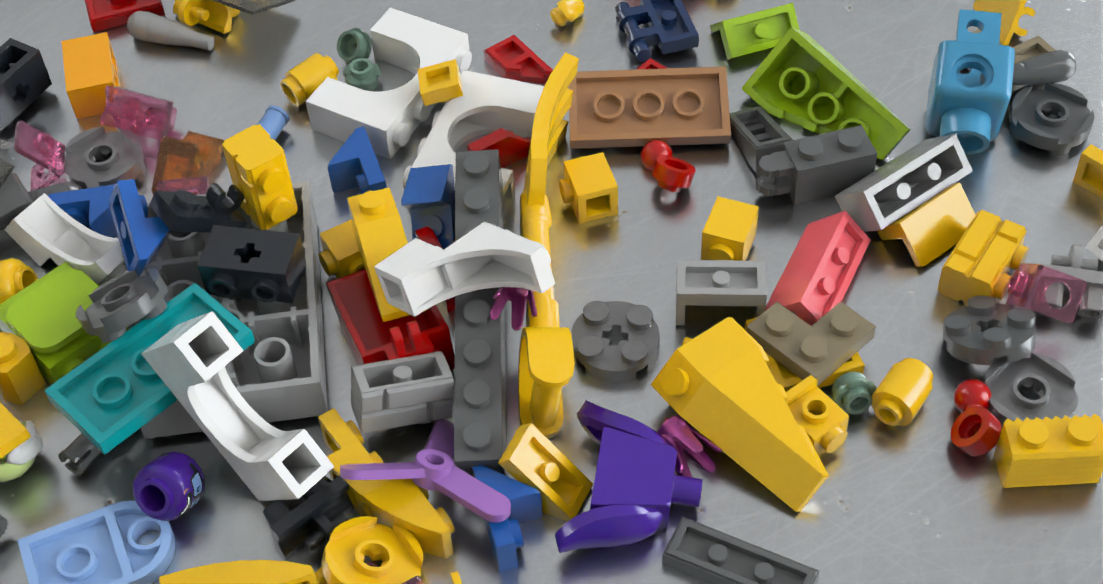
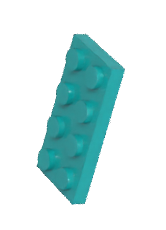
M194 283L168 301L167 308L161 314L151 319H143L121 337L112 341L44 391L49 402L105 455L178 400L141 353L178 324L211 311L214 312L243 351L255 343L253 332L199 285Z

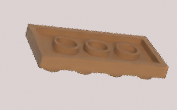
M726 66L578 71L568 86L569 89L573 90L572 103L569 108L570 149L645 146L653 140H660L668 145L730 143L731 127Z

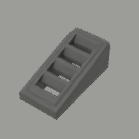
M760 106L730 113L731 134L751 168L760 176L761 173H758L757 169L759 159L762 156H766V154L771 155V153L783 151V142L792 141L793 139Z

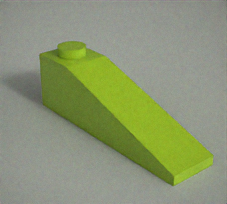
M793 27L786 32L741 88L769 114L802 126L812 132L824 134L862 125L877 152V158L880 160H885L911 130L829 52L807 33Z

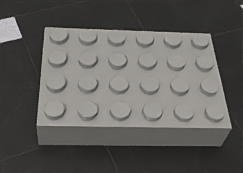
M309 181L292 183L298 208L296 214L267 230L300 234L306 266L293 304L282 302L267 303L254 299L221 298L216 295H210L253 332L255 343L230 361L225 368L230 380L243 399L266 422L320 416L328 411L317 217ZM146 201L148 206V218L158 217V215L149 206L151 201ZM241 207L237 209L247 221L245 228L261 230L251 219V216L247 215ZM172 231L163 246L147 267H153L159 271L168 287L167 293L164 296L166 303L194 283L205 290L197 265L210 233ZM146 268L140 276L149 275ZM141 318L140 320L136 321V322H135V325L138 324L140 321H142L143 318ZM178 400L141 427L145 439L202 431Z

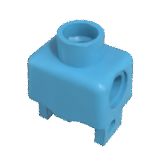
M960 9L957 20L956 41H942L935 55L928 90L926 131L930 135L938 137L956 134L965 155L977 154L987 150L990 146V141L998 137L1012 95L1015 49L1010 46L999 45L1002 13ZM970 26L978 27L981 30V32L971 33L970 31H968L967 28ZM965 68L970 71L968 74L959 73L960 70ZM981 73L985 77V83L983 85L980 81Z

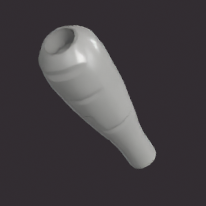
M136 11L130 15L127 21V29L131 36L142 41L173 46L197 47L208 51L212 50L215 40L213 36L196 32L173 20L151 12Z

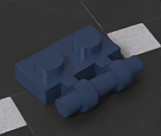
M640 0V6L630 7L627 2H620L615 7L617 25L622 32L626 33L625 41L627 47L632 54L636 55L639 61H646L651 57L650 46L658 45L661 53L667 54L698 47L699 34L682 0ZM648 23L649 27L640 29L639 25Z

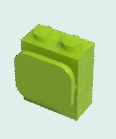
M66 262L0 304V328L2 332L15 334L28 344L42 375L51 385L111 343H103L98 335H88L76 318V310L80 304L86 311L93 303L89 295L99 286L83 271L73 269Z

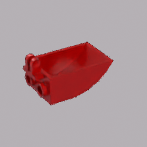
M366 269L326 282L339 322L357 365L441 351L450 370L455 369V354L449 327L436 305L415 317L408 315L383 322Z

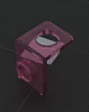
M19 121L15 128L14 150L36 163L31 169L30 191L50 186L64 174L65 145L55 140L51 135L39 131L24 121ZM46 168L47 170H49V172L44 177V179L41 180L42 173Z
M1021 263L1009 282V295L1006 304L1014 307L1028 308L1060 321L1072 323L1087 284L1082 279L1040 264ZM1062 282L1070 291V299L1064 307L1055 309L1046 301V290L1051 284Z

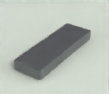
M683 516L662 555V564L712 584H817L820 573L817 569Z

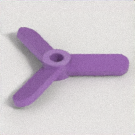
M439 419L436 422L425 449L416 454L415 462L344 464L340 466V477L348 480L412 479L419 487L440 491L489 522H502L511 514V503L506 496L454 466V424L445 419Z

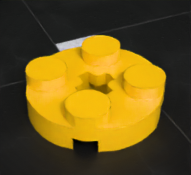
M355 517L344 521L334 529L330 535L329 542L325 546L321 565L328 584H418L423 564L422 548L410 531L395 522L393 527L390 528L386 525L377 524L378 517ZM364 556H369L373 561L381 559L383 563L381 567L369 566L364 563Z

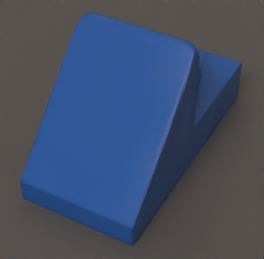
M365 127L356 128L328 164L327 169L334 193L358 187L360 194L387 188L385 178Z
M453 165L410 168L401 199V206L411 209L412 238H416V230L429 226L434 231L443 250L455 242Z
M134 179L120 180L116 182L108 202L127 271L135 270L138 277H140L172 231L159 216L148 218L146 199L144 195L138 194Z
M115 184L48 194V197L56 205L85 227L107 237H118L108 202Z
M483 465L472 467L474 478L510 500L511 514L506 520L494 523L484 519L499 573L518 568L516 549L524 547L519 524L542 517L541 493L533 487Z

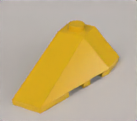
M727 317L677 348L653 380L651 386L684 420L722 449L725 454L795 512H801L828 478V474L804 427L797 424L785 401L788 399V396L783 386L776 383L766 362L769 359L763 347L733 318Z

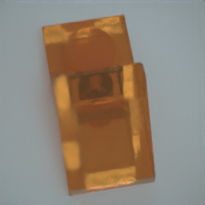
M188 131L183 140L163 136L160 142L151 190L152 194L154 195L155 191L176 192L177 190H186L196 195L223 157L222 143L224 140Z

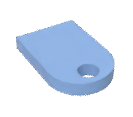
M136 501L117 502L17 540L29 584H153L170 566L176 547L175 536L169 521L153 519L146 515L137 505ZM152 530L161 532L159 538L154 543L149 545L137 544L138 538L143 533Z

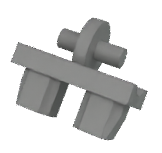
M1072 244L1068 256L1052 254L1050 264H1035L1033 274L1028 279L1027 290L1034 291L1036 311L1059 312L1062 308L1063 295L1079 297L1077 315L1084 318L1101 319L1103 316V272L1097 271L1098 260L1082 258V245Z

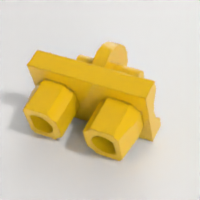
M175 0L173 13L178 15L180 22L183 24L194 26L199 23L225 34L232 30V18L240 14V0Z

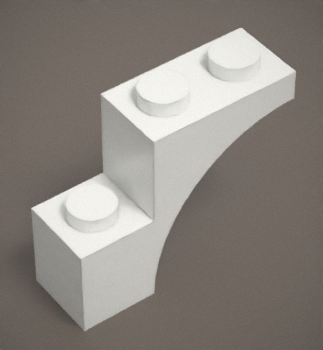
M45 193L16 216L5 228V231L39 266H42L50 258L58 266L66 262L73 269L83 271L99 287L127 270L118 238L107 237L85 227L63 211Z
M485 221L444 250L439 246H433L415 238L374 266L388 304L414 317L444 300L467 292L488 288L515 287L533 290L542 294L556 284L550 267L551 258L544 245Z

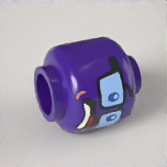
M176 451L163 453L138 471L133 481V494L137 505L146 515L161 521L175 520L200 501L205 491V478L202 469L194 459Z

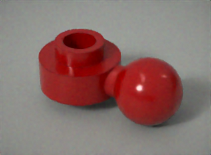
M653 140L648 142L641 151V162L646 169L652 171V176L658 180L657 185L671 192H680L681 188H689L696 172L695 167L681 159L674 158L672 150L667 143Z
M976 379L965 380L957 386L954 392V403L962 413L955 420L951 428L952 442L964 453L973 457L992 450L996 446L1001 433L1000 421L988 411L989 398H992L991 391L985 383Z

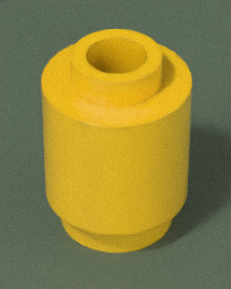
M314 53L286 72L285 78L280 81V86L287 99L294 106L299 107L303 103L306 104V100L327 77L338 81L337 75H339V70L329 56L325 55L323 57L319 53Z
M904 358L901 362L893 364L871 396V406L878 419L891 426L909 425L933 389V373L930 368L914 358Z

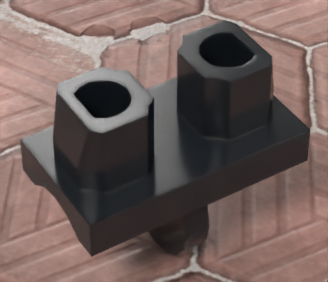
M340 475L333 481L326 476L322 477L302 495L305 501L295 509L286 500H275L264 508L263 514L271 530L277 552L285 561L304 547L309 552H312L321 544L326 546L334 529L339 524L348 520L347 515L354 510V505L348 495L349 484Z

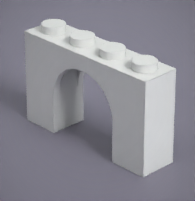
M390 7L370 29L374 58L414 73L413 79L393 90L373 92L362 90L327 77L306 100L312 130L346 142L356 128L364 126L374 153L391 159L400 147L408 143L411 134L421 122L428 119L433 107L437 104L424 106L420 95L417 69L456 59L461 74L462 70L467 71L472 61V53L469 51L468 34Z
M462 70L460 77L463 96L446 101L442 110H438L435 113L432 129L427 138H422L416 160L404 172L403 188L405 189L410 168L446 164L453 165L455 188V151L464 142L474 137L490 134L500 128L512 131L515 135L523 138L531 137L536 108L544 86ZM501 168L504 224L515 200L513 170Z
M213 311L178 324L141 353L258 501L299 499L334 468L333 464L305 429L279 430L260 417L243 399L230 380L225 368L230 361L243 352V349Z

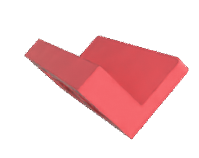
M846 211L811 222L806 226L766 305V310L778 302L812 326L839 302H842L871 241Z

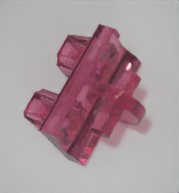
M106 85V106L101 116L100 124L114 128L117 127L126 131L130 130L135 134L157 140H167L168 130L174 128L177 113L176 107H173V101L113 85Z

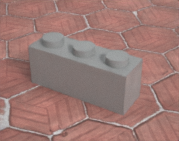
M956 134L925 139L835 195L841 211H846L864 232L882 230L970 174L973 170Z

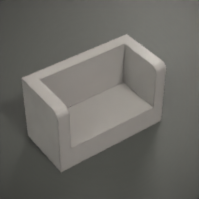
M677 260L676 325L685 326V305L754 306V318L759 317L766 311V261Z

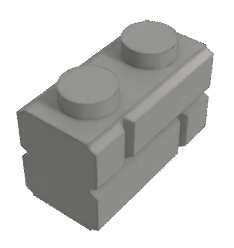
M439 351L351 366V406L362 434L384 432L390 428L417 423L427 424L434 420L452 417L454 379L443 352Z

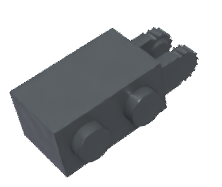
M862 125L783 142V151L771 153V155L766 154V156H762L759 159L757 169L758 173L761 174L760 177H757L756 187L759 193L767 195V197L774 194L788 193L794 205L834 197L874 172L877 152Z

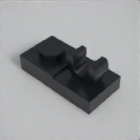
M213 183L208 188L206 196H196L186 190H177L176 192L155 191L149 204L171 231L211 233L213 225L245 228L247 221L237 211L244 200V194L236 185H230L226 194L217 183Z

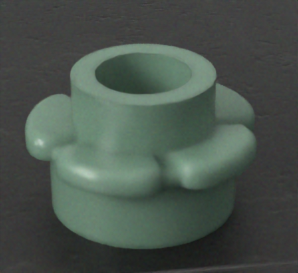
M353 28L339 36L337 52L348 64L355 59H368L372 49L371 38L362 29Z
M358 58L345 67L343 75L348 85L366 91H373L378 86V77L381 75V69L377 64H372L366 58Z
M848 372L841 375L833 383L831 389L833 394L832 400L847 414H860L871 406V396L875 392L876 386L874 382L867 381L862 373Z

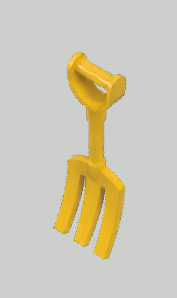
M566 52L550 74L538 101L532 128L524 190L520 195L519 205L520 236L544 245L550 258L549 229L552 225V216L548 197L545 194L547 168L556 150L566 137L568 121L563 120V117L571 107L573 90L568 89V86L577 74L579 58ZM553 286L542 294L533 291L537 317L532 316L529 301H526V327H523L521 333L518 364L520 425L532 423L547 439L556 436L562 428L564 417L562 387L568 384L573 377L575 365L572 334L569 328L560 327L558 303L554 300Z

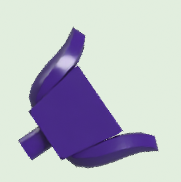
M587 400L584 402L577 413V418L588 435L600 445L590 510L575 516L556 532L555 539L559 553L577 549L628 546L645 540L657 530L667 528L671 503L699 508L703 479L674 475L677 450L673 446L668 445L658 432L631 417L600 407Z

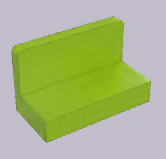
M793 3L710 25L711 32L720 31L727 60L773 48L791 27L800 30Z

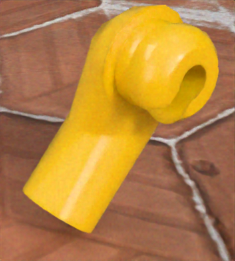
M560 0L557 3L558 6L550 11V17L557 26L563 27L568 21L573 22L582 16L585 9L582 0Z

